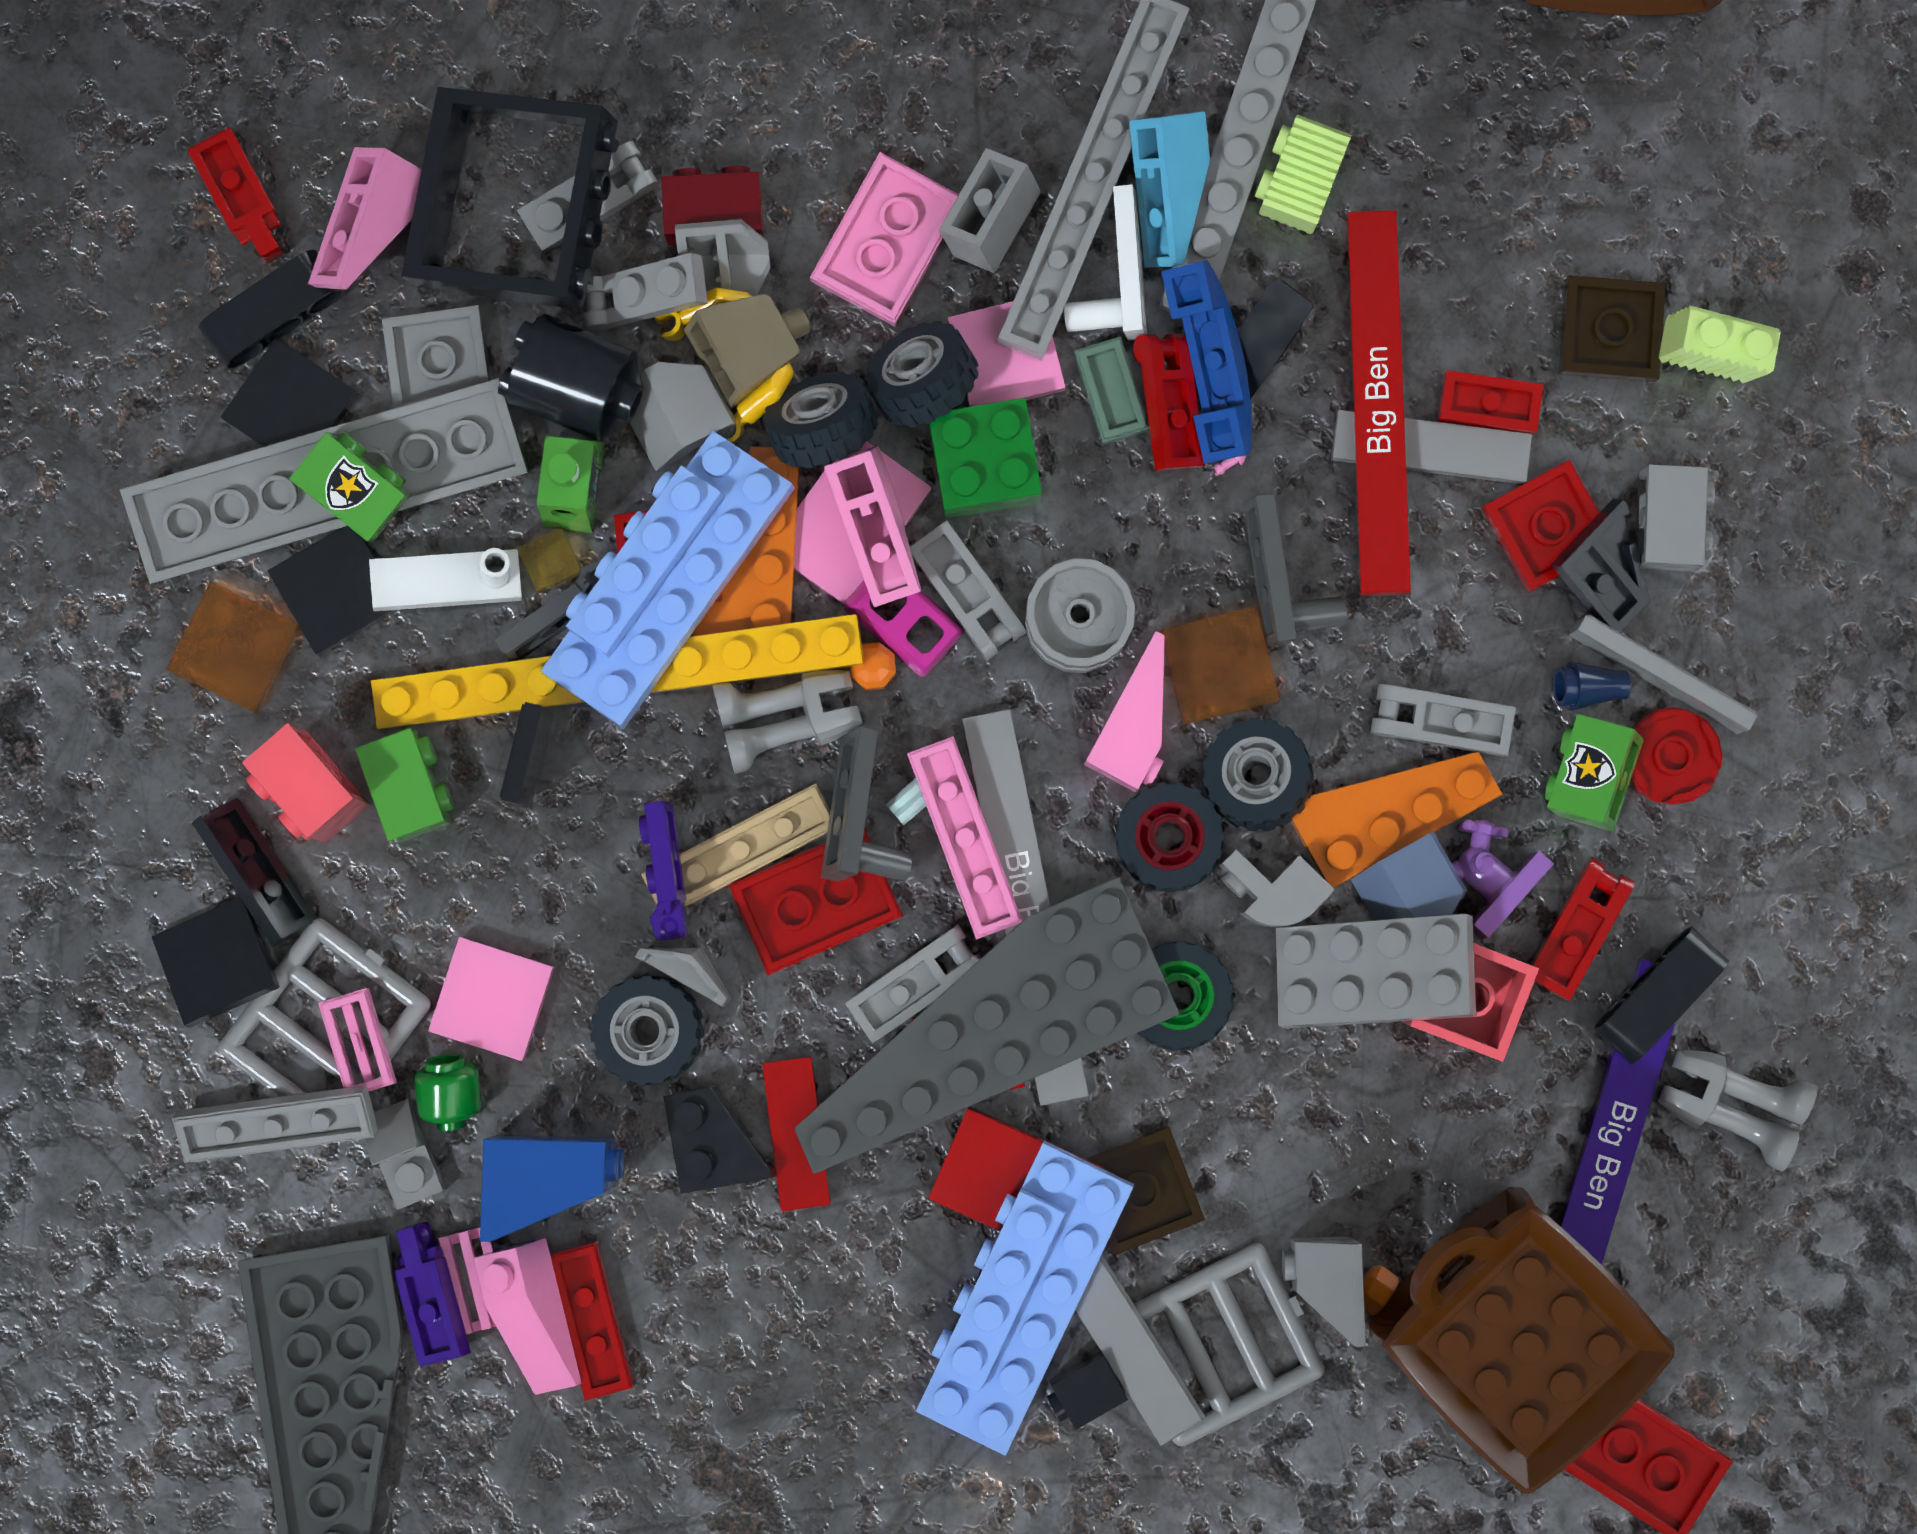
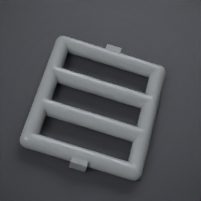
M316 918L304 930L274 970L280 988L251 1000L220 1041L219 1051L224 1057L265 1087L262 1093L269 1098L305 1094V1091L243 1046L261 1021L341 1081L332 1049L273 1006L290 982L317 1002L342 996L303 966L320 942L407 1006L389 1030L380 1024L390 1060H392L430 1009V999L384 965L387 959L374 949L364 950L322 918ZM353 1004L361 1033L371 1041L362 1010ZM342 1006L335 1008V1015L346 1023ZM373 1051L369 1056L375 1079L380 1076V1071ZM350 1064L356 1085L364 1083L360 1069L358 1070Z
M1260 1243L1250 1244L1133 1303L1144 1320L1162 1311L1165 1312L1213 1409L1204 1414L1206 1418L1173 1439L1177 1446H1187L1321 1378L1325 1372L1324 1364L1300 1318L1304 1312L1296 1296H1289L1266 1248ZM1250 1267H1253L1301 1363L1300 1366L1276 1378L1226 1279ZM1206 1289H1209L1257 1386L1233 1400H1230L1182 1304V1301Z

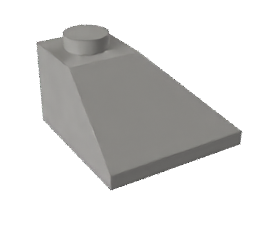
M1349 1236L1290 1238V1250L1282 1251L1284 1281L1291 1280L1292 1289L1355 1347H1366L1362 1244Z

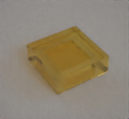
M558 528L517 547L538 594L573 579L580 574L581 567L562 528Z

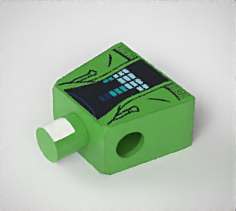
M560 436L545 437L537 496V507L544 528L593 534L605 444L603 441ZM557 510H564V511H569V512H572V513H571V514L561 513V512H557Z

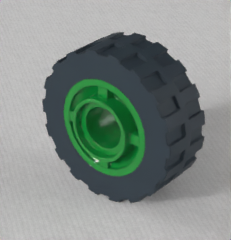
M1186 941L1158 944V946L1151 950L1167 986L1176 982L1186 984L1193 993V1001L1188 1008L1178 1010L1180 1015L1138 1032V1034L1152 1045L1165 1050L1187 1051L1201 1047L1218 1035L1226 1025L1232 1012L1234 989L1226 966L1221 963L1219 957L1199 944H1192Z

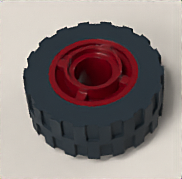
M1179 782L1156 783V785L1149 788L1145 787L1136 796L1131 797L1122 813H1120L1116 828L1117 852L1121 863L1130 873L1131 877L1147 888L1165 892L1184 891L1204 881L1218 864L1224 845L1225 832L1223 830V821L1214 807V803L1209 798H1206L1200 790L1195 787L1185 786L1184 783ZM1166 824L1178 826L1184 834L1183 844L1178 849L1172 851L1162 849L1155 839L1156 832L1160 827Z

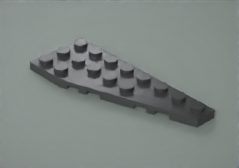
M1120 877L1028 916L800 1122L794 1130L813 1174L1180 1015Z
M389 1235L239 1260L237 1262L278 1534H371L404 1337Z

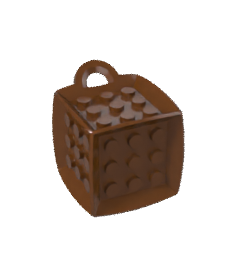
M1508 1187L1475 1212L1451 1234L1435 1243L1421 1258L1416 1268L1395 1289L1385 1306L1369 1322L1370 1337L1387 1350L1397 1365L1435 1410L1476 1452L1510 1481L1520 1493L1532 1494L1598 1441L1647 1391L1674 1358L1673 1342L1662 1334L1628 1292L1588 1251L1534 1204L1530 1195L1522 1187Z

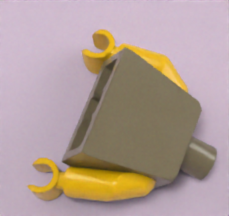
M716 287L706 292L708 304L657 316L655 321L663 324L670 319H676L675 327L671 331L663 333L661 337L669 342H677L686 334L703 365H706L728 407L730 409L735 406L737 407L738 411L733 415L737 421L735 424L736 432L731 438L727 439L732 444H735L744 435V425L747 422L750 424L755 423L766 413L765 408L778 402L784 394L794 375L792 363L800 354L795 339L809 334L810 323L804 311L799 307L780 314L771 297L767 294L751 296L748 292Z

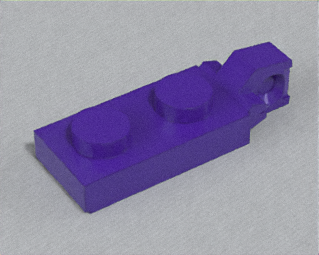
M664 801L644 803L645 815L639 817V830L643 844H650L652 864L646 865V880L650 894L657 895V908L649 917L656 941H667L689 937L684 906L686 893L674 807L670 802Z
M418 1223L397 1230L396 1233L402 1255L398 1256L399 1269L394 1270V1275L418 1365L422 1367L470 1354L471 1351L445 1256L443 1257L444 1253L440 1245L436 1246L429 1223Z

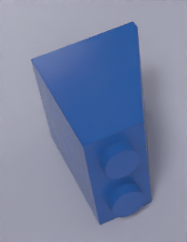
M496 1135L483 1139L480 1242L494 1241L614 1188V1182L623 1178L624 1150L615 1149L616 1138Z

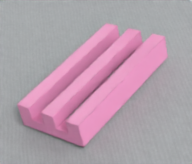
M369 988L319 1002L318 1004L343 1088L367 1085L368 1092L396 1084V1077ZM357 1001L360 1003L381 1077L375 1079L353 1006V1003ZM341 1006L364 1083L357 1085L334 1011L335 1008Z
M480 1227L438 1238L444 1253L443 1257L445 1256L466 1335L496 1326L485 1307L474 1262L475 1253L472 1239L480 1238ZM493 1241L481 1242L483 1254L496 1251ZM457 1243L461 1244L479 1320L476 1321L472 1320L454 1244Z

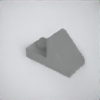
M410 1098L374 1112L378 1132L374 1138L366 1139L372 1166L379 1164L396 1209L399 1210L445 1191V1185Z

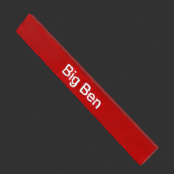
M1397 211L1348 212L1347 234L1360 596L1410 595Z

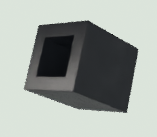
M1101 1350L1050 1379V1385L1054 1392L1046 1396L1059 1421L1062 1423L1070 1419L1075 1430L1128 1400Z

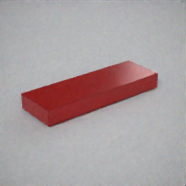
M812 1056L762 1063L781 1212L830 1205L827 1170L813 1174L794 1130L800 1122L818 1107Z
M598 1242L551 1253L552 1265L582 1382L580 1385L584 1400L587 1401L633 1388L635 1385Z

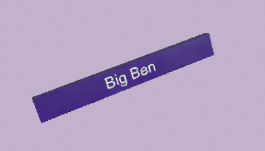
M1639 959L1632 984L1652 962ZM1675 1023L1634 1064L1630 1065L1613 1048L1607 1062L1558 1223L1601 1265Z

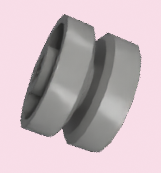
M1073 558L1053 565L1037 579L1026 604L1025 630L1031 647L1045 663L1063 672L1087 673L1105 667L1121 653L1134 627L1135 604L1128 584L1113 568L1097 560ZM1075 607H1083L1086 609L1085 617L1088 620L1084 623H1077L1071 618L1070 612L1074 613Z

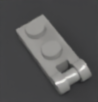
M633 141L618 146L617 151L611 155L609 165L611 177L623 170L629 181L617 189L611 179L609 197L607 200H603L601 221L650 193L659 184L652 171L645 170L639 161L641 153ZM575 176L517 210L543 255L562 245Z
M687 253L605 276H593V285L587 284L585 295L588 312L583 314L585 330L600 331L708 304L702 255ZM613 294L614 308L607 309L605 296Z
M947 520L910 546L913 560L986 661L998 654L997 648L1007 640L1012 638L1016 641L1027 633L1020 620ZM992 610L1000 622L985 632L978 620Z
M1378 684L1376 700L1380 701L1378 718L1372 719L1371 734L1502 757L1508 756L1516 707L1400 686ZM1400 704L1414 706L1411 723L1397 721Z
M959 924L845 1003L872 1044L933 1003L982 959L979 953L973 955L963 939L967 936ZM946 951L958 966L947 975H945L935 958Z

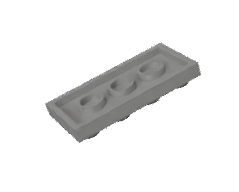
M1456 914L1276 928L1279 1027L1298 1028L1476 1017L1473 916Z

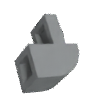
M1237 849L1231 851L1218 865L1226 872L1220 879L1233 893L1241 899L1246 894L1253 899L1240 914L1247 920L1265 927H1283L1306 919L1335 891L1300 855L1294 857L1271 882Z

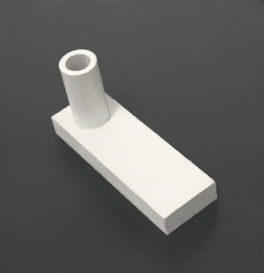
M1133 184L1113 186L1121 297L1066 303L1064 316L1067 332L1123 327V332L1128 341L1135 340L1140 334H1147L1137 194Z
M490 548L482 552L369 559L373 611L522 601L518 549L501 550L499 548Z

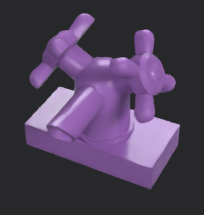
M1468 819L1458 824L1457 831L1472 834L1470 846L1462 852L1457 861L1451 863L1461 880L1464 879L1486 899L1485 906L1473 918V932L1480 939H1484L1492 935L1554 863L1541 851L1531 853L1517 870L1512 871L1489 852L1491 838L1496 840L1508 838V829L1504 826L1496 827L1495 824L1487 820Z

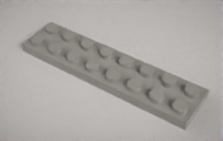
M497 378L120 489L149 583H157L346 527L347 525L289 480L326 432L333 433L337 437L343 431L348 433L367 449L362 457L376 468L385 463L406 480L401 488L411 496L399 511L529 473L507 399L498 394V386L501 379Z

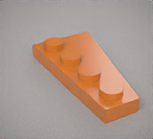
M751 446L748 454L793 483L795 489L721 592L722 601L713 603L696 627L693 636L792 623L800 466L792 467L789 463L781 462L773 447Z
M1475 752L1311 795L1310 799L1307 798L1304 804V810L1300 814L1297 813L1292 818L1291 823L1321 877L1334 888L1431 832H1436L1503 794L1480 753Z

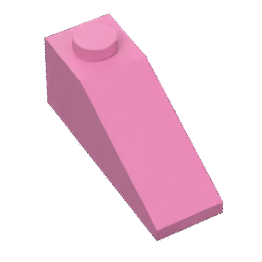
M354 147L308 284L316 288L348 289L412 220L422 169L386 148Z
M879 445L849 455L841 460H835L831 464L824 466L873 606L877 607L921 592L898 501Z
M1157 631L1149 642L1084 763L1085 766L1133 792L1139 789L1141 783L1150 787L1164 762L1156 757L1162 746L1165 636Z
M546 1238L505 1247L475 1257L474 1262L485 1307L534 1394L537 1395L582 1384Z

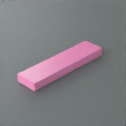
M954 736L907 753L976 940L1021 923L1022 918Z

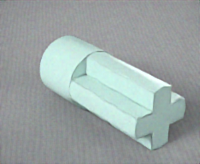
M916 778L885 804L903 825L926 807Z

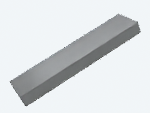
M1338 410L1336 413L1331 461L1356 464L1354 412ZM1404 418L1406 470L1522 485L1527 482L1532 434Z
M1585 615L1577 620L1568 635L1736 734L1749 731L1758 716L1754 710L1591 615Z
M367 1085L180 1110L172 1117L184 1163L374 1138L378 1132Z
M1101 1254L1075 1311L1160 1446H1163L1206 1417Z

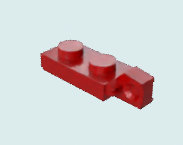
M231 127L187 149L229 230L238 238L241 245L244 246L253 241L261 258H264L267 264L283 256L284 253L272 233V230L282 226L276 216L278 213Z

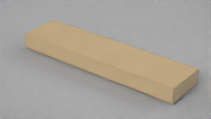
M817 784L790 796L681 853L686 900H684L685 908L826 835L830 809ZM646 872L641 875L647 885ZM651 894L657 905V895Z

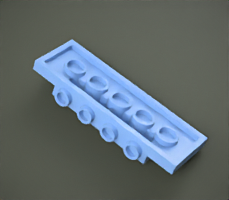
M712 431L686 468L681 465L675 474L667 471L660 477L652 492V495L657 498L646 514L638 511L630 519L624 530V536L628 540L619 553L608 552L596 568L595 576L599 580L591 592L586 594L582 591L572 600L566 611V616L571 619L566 625L569 632L544 665L541 672L624 729L795 489L793 483Z
M1043 1142L1017 1198L1007 1194L995 1221L1003 1224V1228L996 1242L986 1238L974 1266L982 1269V1272L975 1287L965 1283L954 1305L953 1311L961 1314L954 1331L952 1332L944 1328L931 1355L940 1359L916 1412L1006 1456L1134 1187L1133 1183L1049 1142Z

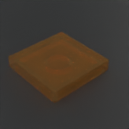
M210 582L166 670L257 714L300 627L298 624Z
M1256 606L1160 630V633L1165 636L1164 650L1184 726L1280 701Z

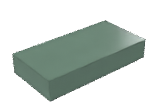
M1121 337L1074 350V357L1102 446L1149 432L1148 421Z

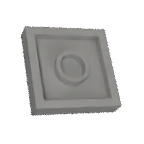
M478 305L382 318L393 409L490 381L482 314Z

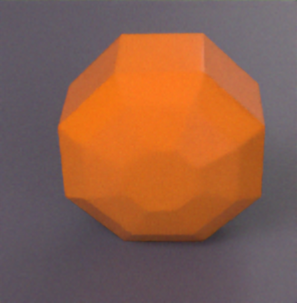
M880 642L862 644L864 664L850 666L851 679L866 691L885 689L896 676L894 653Z
M1381 1265L1374 1266L1363 1275L1364 1310L1372 1316L1376 1315L1394 1293L1399 1283V1277Z

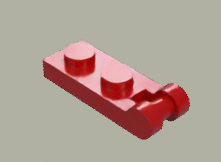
M1183 333L1166 334L1163 339H1160L1156 334L1138 335L1134 341L1133 352L1136 360L1141 363L1155 471L1194 469L1205 466L1193 417L1198 415L1199 412L1193 367L1186 335ZM1164 360L1168 362L1169 370H1165Z
M1593 857L1589 858L1582 868L1575 886L1530 964L1539 968L1534 982L1566 1001H1571L1635 885V881L1623 874L1616 877L1604 870L1605 864ZM1594 887L1608 894L1603 906L1588 898Z

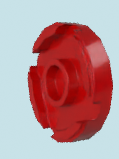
M1670 707L1654 710L1635 722L1632 729H1635L1644 739L1630 780L1635 791L1651 802L1671 806L1694 801L1710 790L1721 768L1723 754L1719 736L1706 719L1686 709Z

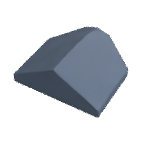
M1434 832L1405 846L1350 879L1374 921L1452 915L1467 891Z

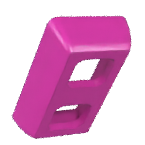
M864 580L844 602V610L849 615L857 614L859 623L920 677H926L964 633L962 626L923 591L906 596V604L890 621L884 620L871 609V598ZM922 616H928L943 631L940 640L928 653H921L906 637L908 631Z

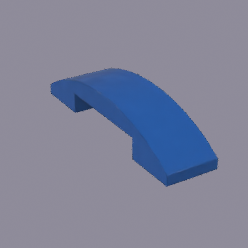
M1208 260L1161 271L1172 320L1182 318L1203 413L1193 417L1203 462L1205 464L1248 455L1251 451L1252 439L1248 376L1239 334L1222 286Z

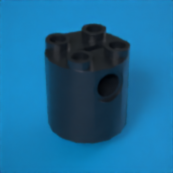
M545 313L538 316L533 324L527 321L522 323L514 340V348L519 350L513 368L508 367L504 371L498 386V394L507 397L509 404L600 442L632 420L640 405L644 391L638 368V352Z

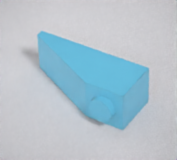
M1205 111L1129 121L1145 268L1181 266L1185 263L1210 163Z

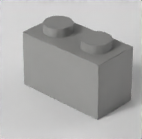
M988 148L985 149L939 228L940 234L954 257L992 273L996 272L1041 194V190L1028 165Z
M1649 464L1638 472L1636 542L1641 560L1639 569L1693 572L1704 566L1705 559H1710L1713 535L1711 530H1706V511H1711L1713 508L1715 487L1713 482L1708 481L1707 467Z

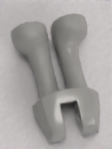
M827 669L802 673L801 681L757 693H740L730 682L712 684L723 729L755 718L802 706L805 713L802 716L765 726L725 731L724 735L734 774L751 769L756 756L769 749L813 737L822 746L846 735L863 723L858 706L837 708L823 712L820 698L835 696L853 689L849 670Z
M1677 1050L1672 1067L1692 1078H1700L1707 1081V1087L1701 1099L1691 1095V1092L1686 1090H1678L1664 1085L1658 1102L1681 1121L1695 1129H1698L1704 1122H1707L1748 1139L1760 1148L1767 1165L1781 1172L1785 1171L1796 1152L1800 1136L1799 1131L1736 1109L1718 1101L1721 1092L1800 1126L1810 1115L1816 1100L1818 1086L1806 1080H1796L1785 1087L1768 1085L1728 1069L1726 1056L1704 1051Z

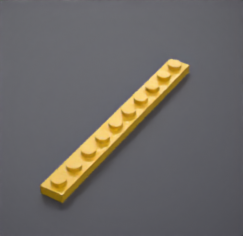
M846 615L689 637L650 693L709 686L721 682L731 683L863 665L864 657L858 615ZM551 656L371 680L378 730L521 711L522 704H525V702L541 705L545 708L584 702L541 672Z

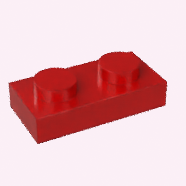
M1447 370L1443 376L1437 421L1535 435L1538 429L1544 384Z

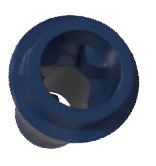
M1569 662L1566 667H1558L1553 677V694L1557 705L1567 706L1571 711L1613 700L1627 699L1631 689L1630 677L1626 670H1612L1575 662Z

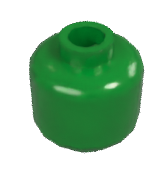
M445 1054L431 1057L425 1061V1067L421 1068L414 1076L419 1117L429 1123L437 1124V1129L440 1131H454L466 1127V1120L474 1117L482 1108L478 1070L476 1066L466 1062L462 1055Z

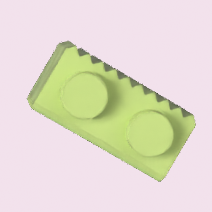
M1298 114L1292 128L1282 125L1272 150L1273 153L1281 155L1275 172L1265 169L1255 197L1263 200L1259 214L1269 217L1271 220L1287 224L1290 227H1295L1298 230H1303L1308 234H1313L1352 135Z
M1689 305L1688 308L1685 307L1680 312L1676 311L1672 315L1668 314L1665 321L1659 359L1662 363L1669 361L1671 366L1678 364L1680 368L1687 366L1688 370L1693 368L1697 372L1704 370L1707 375L1713 373L1715 377L1722 375L1724 379L1731 377L1733 382L1740 380L1743 384L1774 371L1781 332L1778 328Z

